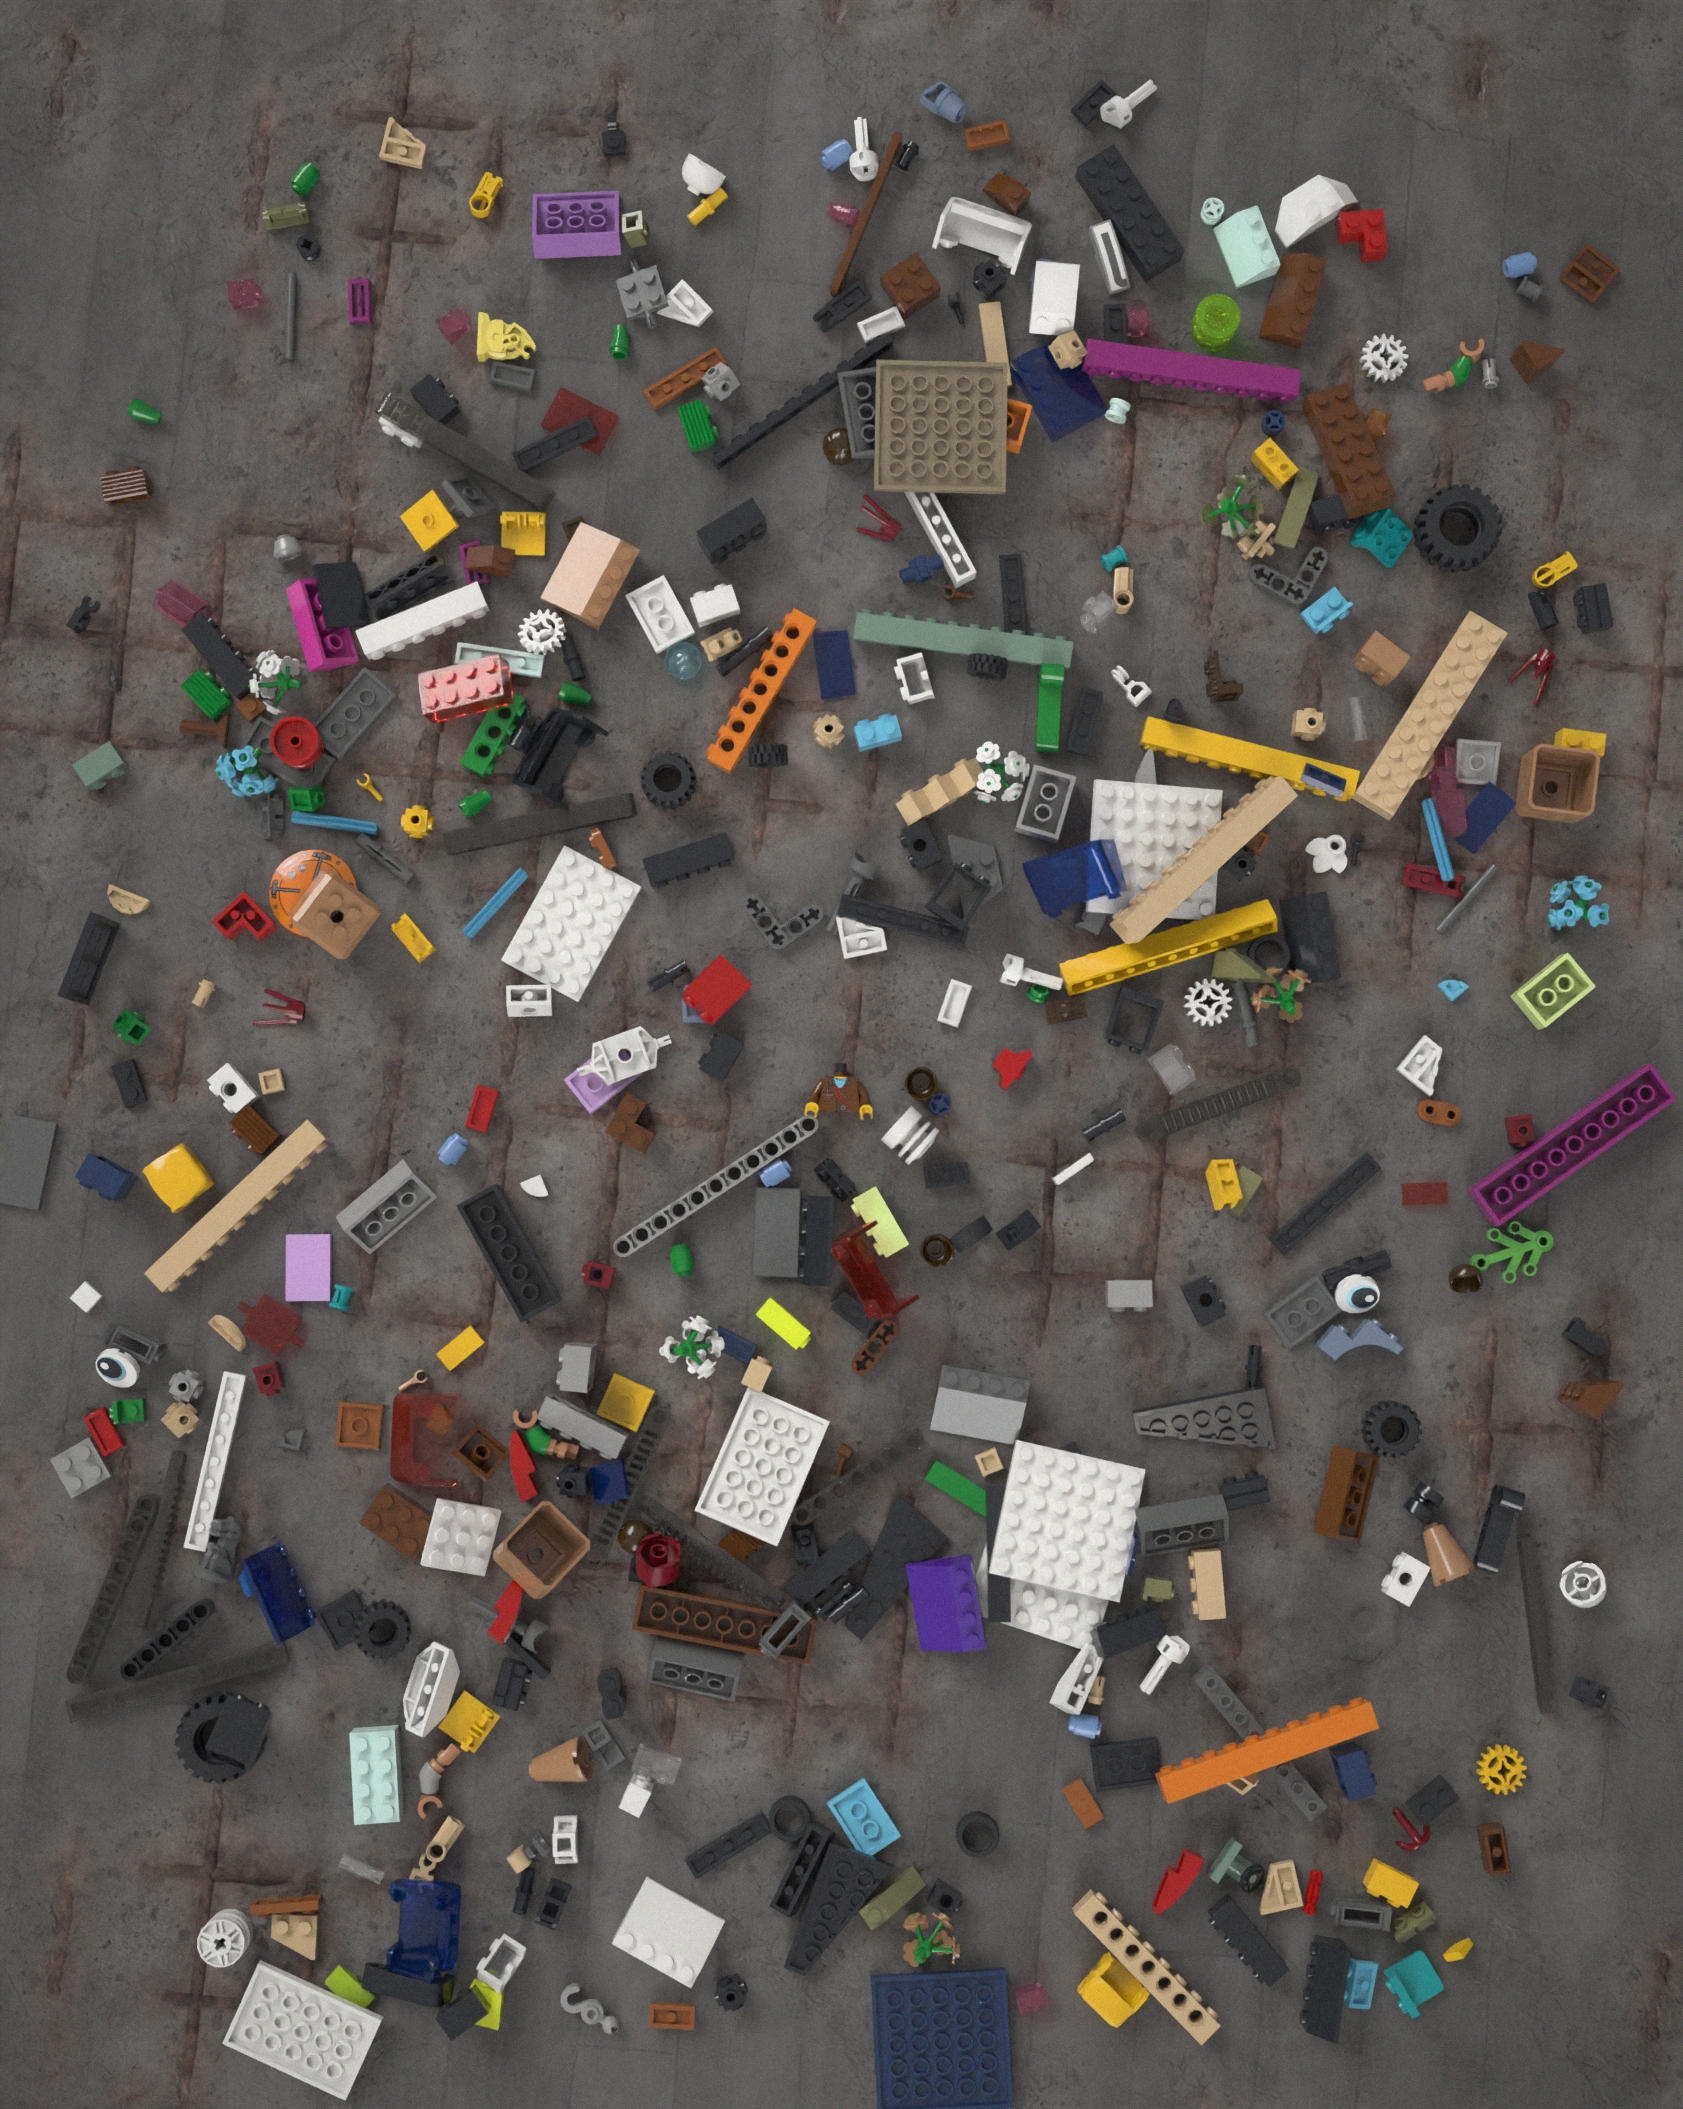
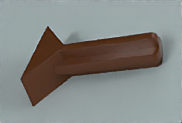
M228 712L219 723L181 720L179 730L182 733L218 736L223 747L227 749L231 714Z

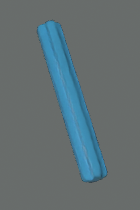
M1428 798L1423 800L1421 805L1441 878L1443 881H1450L1455 875L1434 799Z
M293 811L291 821L297 824L377 835L378 824L374 822L301 811Z
M519 868L465 926L463 932L469 938H473L528 878V874L522 868Z

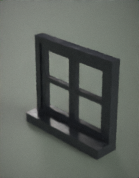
M90 911L57 996L89 1006L120 923Z

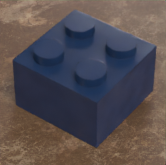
M88 1154L75 1175V1178L81 1180L79 1183L81 1186L89 1190L93 1188L100 1191L98 1195L109 1201L111 1199L114 1201L126 1199L139 1177L98 1154Z
M1352 1741L1328 1748L1341 1792L1350 1802L1376 1795L1374 1787L1378 1786L1374 1773H1370L1368 1765L1371 1764L1367 1751H1364L1362 1746L1359 1747Z

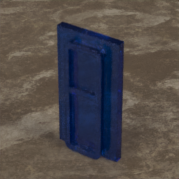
M847 630L813 634L821 699L856 695Z
M1488 781L1446 833L1472 854H1475L1515 806L1516 802L1504 791Z

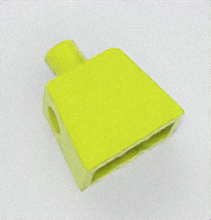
M489 1970L488 1973L496 1978L498 1977V1972ZM474 1979L471 1987L476 1984L491 2005L489 2014L475 2024L498 2030L502 2021L505 1987L498 1994L481 1980Z

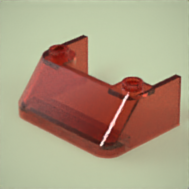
M876 1220L851 1227L844 1231L832 1243L831 1252L839 1261L864 1306L866 1315L874 1320H879L896 1315L918 1300L919 1296L917 1294L896 1300L860 1236L878 1224Z
M402 1392L394 1398L390 1474L395 1481L418 1486L453 1487L457 1484L458 1479L431 1478V1470L428 1465L414 1462L416 1418L429 1416L434 1410V1400L457 1401L461 1399V1394Z

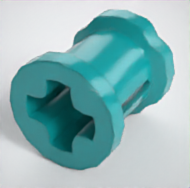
M1120 545L1116 546V549L1110 553L1100 555L1101 563L1107 572L1112 571V568L1121 563H1128L1127 555Z
M335 1284V1294L329 1306L348 1311L349 1307L347 1305L354 1289Z

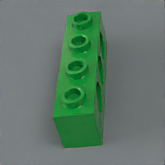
M502 686L500 687L460 762L464 768L485 779L488 774H493L497 766L495 761L498 755L502 756L507 747L505 742L509 736L512 737L517 728L516 722L518 718L523 717L528 707L526 706L525 698ZM504 710L511 711V716L507 719L500 718V714ZM500 729V736L498 738H491L490 733L492 730ZM484 748H489L491 750L490 755L485 758L480 757V751Z

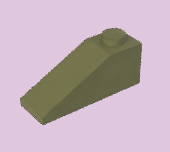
M1225 948V951H1215L1211 977L1224 981L1275 983L1274 977L1247 956L1238 954L1237 949Z
M911 1866L868 1897L859 1909V1913L870 1929L873 1930L895 1914L926 1883L915 1867Z

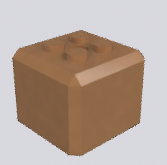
M1542 743L1528 751L1521 757L1515 811L1521 817L1573 824L1592 814L1595 808L1600 756L1593 750ZM1547 782L1555 785L1556 790L1554 794H1550L1545 790Z
M322 869L289 911L288 918L295 928L337 959H346L381 913L380 906L331 869ZM340 910L343 913V918L340 922H333L330 916L333 911Z
M542 1501L493 1551V1559L533 1599H542L590 1550V1540L550 1501ZM532 1550L540 1551L542 1555L540 1561H534L531 1558Z

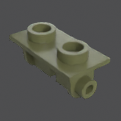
M306 201L263 209L264 212H262L267 231L310 223Z
M1422 1901L1391 1922L1390 1931L1398 1943L1402 1941L1405 1943L1416 1935L1414 1931L1416 1927L1422 1931L1430 1924H1433V1920L1436 1918L1427 1904Z

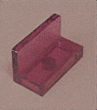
M171 580L157 590L153 607L185 627L196 618L197 613L207 607V602L175 580Z

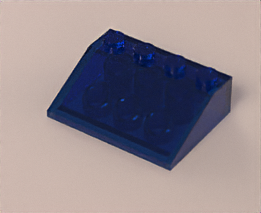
M1051 342L1030 350L1012 360L1010 372L1029 404L1033 405L1034 413L1051 442L1054 443L1104 415L1108 409L1088 374L1081 371L1082 364L1072 369L1070 367L1060 369L1048 348L1053 343Z
M280 1541L240 1561L277 1645L316 1623L314 1620L316 1619L314 1610L311 1606L308 1607L305 1600L307 1598L306 1591L303 1586H299L296 1580L298 1578L297 1571L293 1565L290 1566L287 1559L289 1557L288 1551L284 1545L281 1546Z

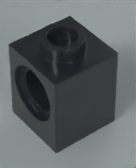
M937 1878L926 1897L929 1905L947 1914L949 1917L952 1916L953 1912L957 1913L963 1903L961 1892ZM948 1894L952 1897V1900L949 1903H943L940 1901V1898Z

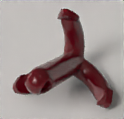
M1398 1807L1393 1809V1815L1414 1841L1413 1843L1396 1841L1400 1848L1407 1851H1416L1429 1841L1431 1834L1429 1824L1423 1825V1835L1420 1836Z

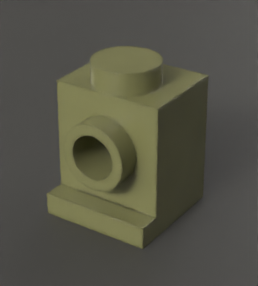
M642 210L622 215V233L631 248L648 245L650 229L648 223L644 222V212Z
M1143 1574L1140 1591L1142 1600H1147L1148 1596H1150V1600L1156 1602H1163V1599L1170 1600V1598H1174L1175 1585H1172L1170 1579Z

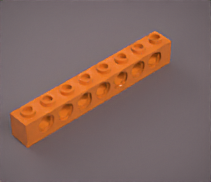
M795 608L792 613L788 612L782 621L784 626L781 632L776 631L771 640L774 644L770 651L766 649L760 660L763 663L759 669L755 668L750 676L752 682L748 688L744 687L739 695L741 701L737 707H732L728 714L730 720L727 725L723 724L717 733L719 739L716 744L712 743L706 752V755H708L707 760L710 764L730 775L817 627L815 619ZM795 630L799 633V636L795 639H790L787 633ZM779 649H785L788 651V655L780 658L776 655V652ZM773 667L778 672L775 676H768L765 671ZM758 686H763L767 689L763 695H757L754 690ZM753 705L756 710L752 714H747L744 712V707ZM741 723L745 726V729L741 733H736L733 731V726ZM726 742H731L734 745V748L729 752L722 749V745Z

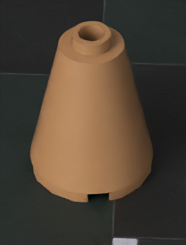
M1437 1522L1425 1526L1426 1531L1422 1532L1435 1587L1476 1570L1475 1565L1443 1524L1438 1525Z
M584 1736L574 1737L532 1759L529 1765V1774L536 1781L587 1782L593 1778L594 1761H589L588 1753L592 1752Z

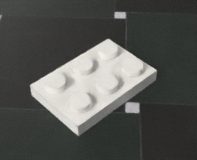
M664 575L625 595L656 654L695 634Z

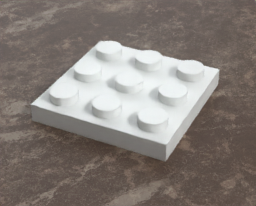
M437 1498L420 1564L426 1567L485 1576L502 1511L496 1508Z

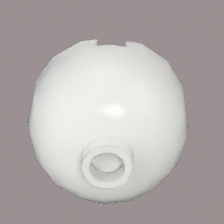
M690 153L682 167L683 180L689 185L687 189L697 196L700 192L712 194L722 185L726 177Z
M1577 1561L1563 1570L1560 1588L1564 1597L1571 1604L1580 1608H1591L1598 1605L1604 1599L1607 1592V1582L1601 1569L1595 1564Z

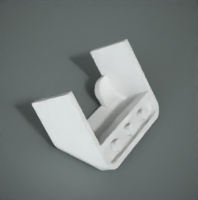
M952 197L941 214L932 248L936 249L939 243L946 248H952L961 243L999 256L998 259L1002 262L1001 265L1010 268V274L1014 275L1019 266L1032 224L1027 220L961 198Z

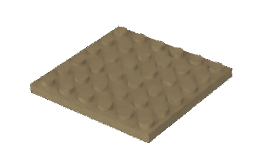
M876 360L874 491L1005 494L1008 363Z

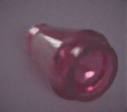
M830 202L826 215L833 217L847 227H854L859 218L860 210L856 209L853 205Z

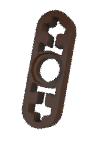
M883 1321L853 1358L851 1366L856 1374H867L897 1337L899 1327L894 1321ZM892 1324L895 1333L893 1335L888 1334L885 1337V1340H888V1343L885 1345L880 1338L875 1336L877 1333L882 1336L885 1332L883 1329L884 1325L890 1326ZM872 1341H878L882 1346L881 1351L877 1354L869 1351L868 1347ZM864 1350L870 1357L875 1358L873 1362L870 1359L866 1361L865 1365L867 1368L865 1370L856 1369L857 1364L855 1362L857 1360L862 1361L865 1358V1355H862Z

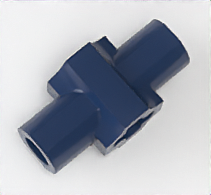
M939 554L928 559L926 555H920L908 562L909 567L898 572L903 584L916 580L917 583H922L934 576L933 572L943 568L944 564Z

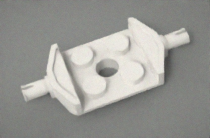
M639 1026L593 1043L591 1062H589V1065L576 1069L577 1072H580L578 1073L579 1077L592 1072L609 1086L620 1080L655 1069L657 1050L659 1047L672 1044L669 1035L657 1040L656 1038L653 1039L645 1029ZM627 1049L631 1053V1058L628 1061H622L618 1057L620 1050Z

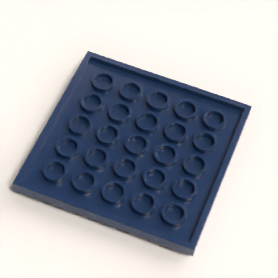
M1005 1968L871 1975L877 2109L1013 2108Z

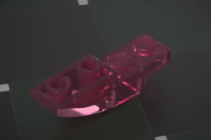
M1446 746L1435 752V769L1428 772L1431 796L1438 817L1450 838H1455L1466 832V800L1464 798V790L1456 788L1457 777L1454 747Z

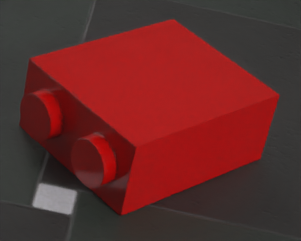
M720 954L684 990L682 997L687 1006L690 1008L694 1007L700 1013L699 1016L704 1022L714 1026L750 990L752 984Z

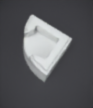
M541 1175L520 1183L522 1188L533 1196L544 1197L549 1195Z

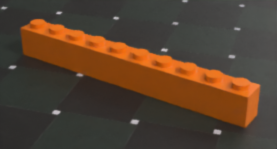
M1362 1697L1350 1700V1704L1346 1706L1335 1705L1328 1709L1329 1712L1310 1714L1307 1716L1308 1719L1304 1721L1293 1720L1286 1724L1287 1727L1268 1729L1265 1731L1266 1734L1262 1736L1251 1735L1244 1739L1245 1742L1236 1744V1742L1228 1743L1220 1751L1209 1750L1202 1753L1203 1757L1194 1759V1757L1186 1758L1178 1766H1164L1160 1768V1772L1155 1773L1163 1800L1170 1804L1379 1729L1371 1702L1362 1699Z

